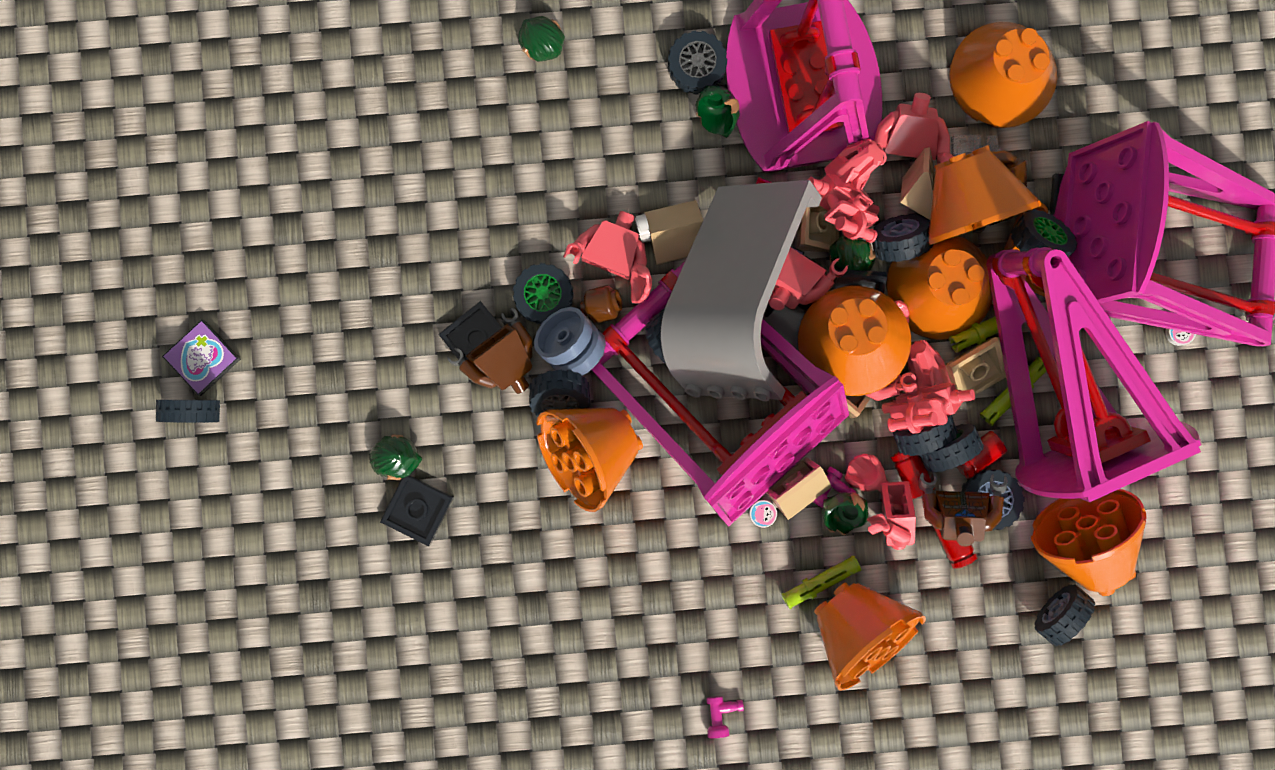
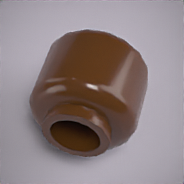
M604 285L587 290L584 294V301L580 302L582 313L586 317L588 316L593 323H601L617 318L619 311L622 310V300L617 289L613 290L611 286Z

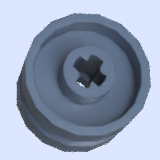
M568 307L554 312L541 324L536 333L534 345L536 352L555 371L570 370L582 376L598 364L604 354L606 342L605 336L579 309Z

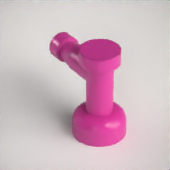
M829 467L826 471L828 473L827 478L832 487L813 501V503L823 508V500L827 499V495L832 488L839 493L856 492L841 481L843 474L832 467Z
M723 696L706 698L707 704H710L712 726L707 729L708 738L730 736L728 726L723 724L722 713H730L736 710L743 711V701L723 702Z

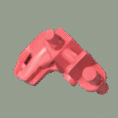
M867 138L848 145L824 168L826 175L821 180L813 177L808 178V180L812 182L822 197L819 205L828 211L824 215L825 221L835 224V228L842 230L847 238L853 240L861 237L867 242L872 243L877 238V231L869 228L879 220L877 214L880 208L873 204L874 202L863 187L870 173L883 162V152L877 146L878 143Z
M926 340L915 341L911 345L907 365L909 372L914 373L916 376V381L911 382V384L916 383L918 389L914 394H906L904 392L896 396V400H893V402L883 403L882 411L884 414L890 413L891 418L888 419V428L891 432L909 430L914 434L920 433L924 427L946 424L948 421L947 416L955 414L961 403L975 399V392L973 389L956 390L955 385L951 383L940 354Z

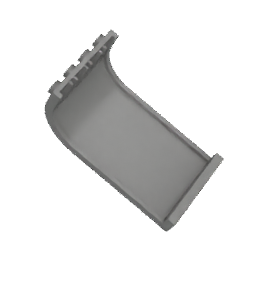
M810 180L722 186L717 188L667 302L661 325V345L666 365L672 376L685 389L688 395L693 397H700V395L712 396L718 399L734 397L739 400L746 398H756L762 401H769V399L782 400L785 389L768 370L763 358L760 339L761 324L766 306L806 207H819L822 197Z

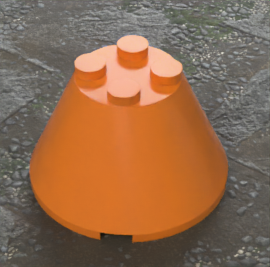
M994 22L975 29L959 44L950 65V86L957 103L972 119L993 125L996 128L1016 127L1034 119L1049 104L1057 83L1056 62L1049 46L1038 35L1036 30L1011 22Z
M989 145L974 150L967 155L966 153L957 155L948 161L934 166L936 171L928 241L932 245L1041 206L1040 200L990 151Z
M960 236L933 244L934 246L927 253L919 257L900 262H891L886 281L888 297L893 301L900 300L907 305L910 331L919 336L935 340L949 339L951 336L970 329L972 324H979L990 309L993 299L986 265L987 259L977 246Z
M844 286L827 292L808 308L803 316L798 333L799 352L815 367L832 376H836L844 385L845 395L847 396L872 394L888 386L903 370L911 348L909 324L899 306L882 292L864 286Z
M615 408L546 410L537 418L536 424H541V433L537 434L539 447L552 476L564 492L569 490L577 498L574 500V503L585 511L596 512L606 504L635 459L638 451L643 448L640 437L635 434L631 426V417L624 409L621 411Z
M1123 489L1113 491L1091 502L1080 498H1059L1048 505L1036 517L1032 525L1034 531L1031 540L1034 548L1041 556L1083 588L1098 592L1101 596H1109L1117 588L1125 585L1136 576L1135 568L1147 519L1146 511L1142 501L1136 495Z
M847 583L840 585L834 591V598L829 602L821 603L814 610V613L817 615V622L833 681L838 690H846L861 682L858 677L867 670L873 674L886 664L918 633L915 626L918 622L924 624L926 617L920 611L859 583H853L850 586Z

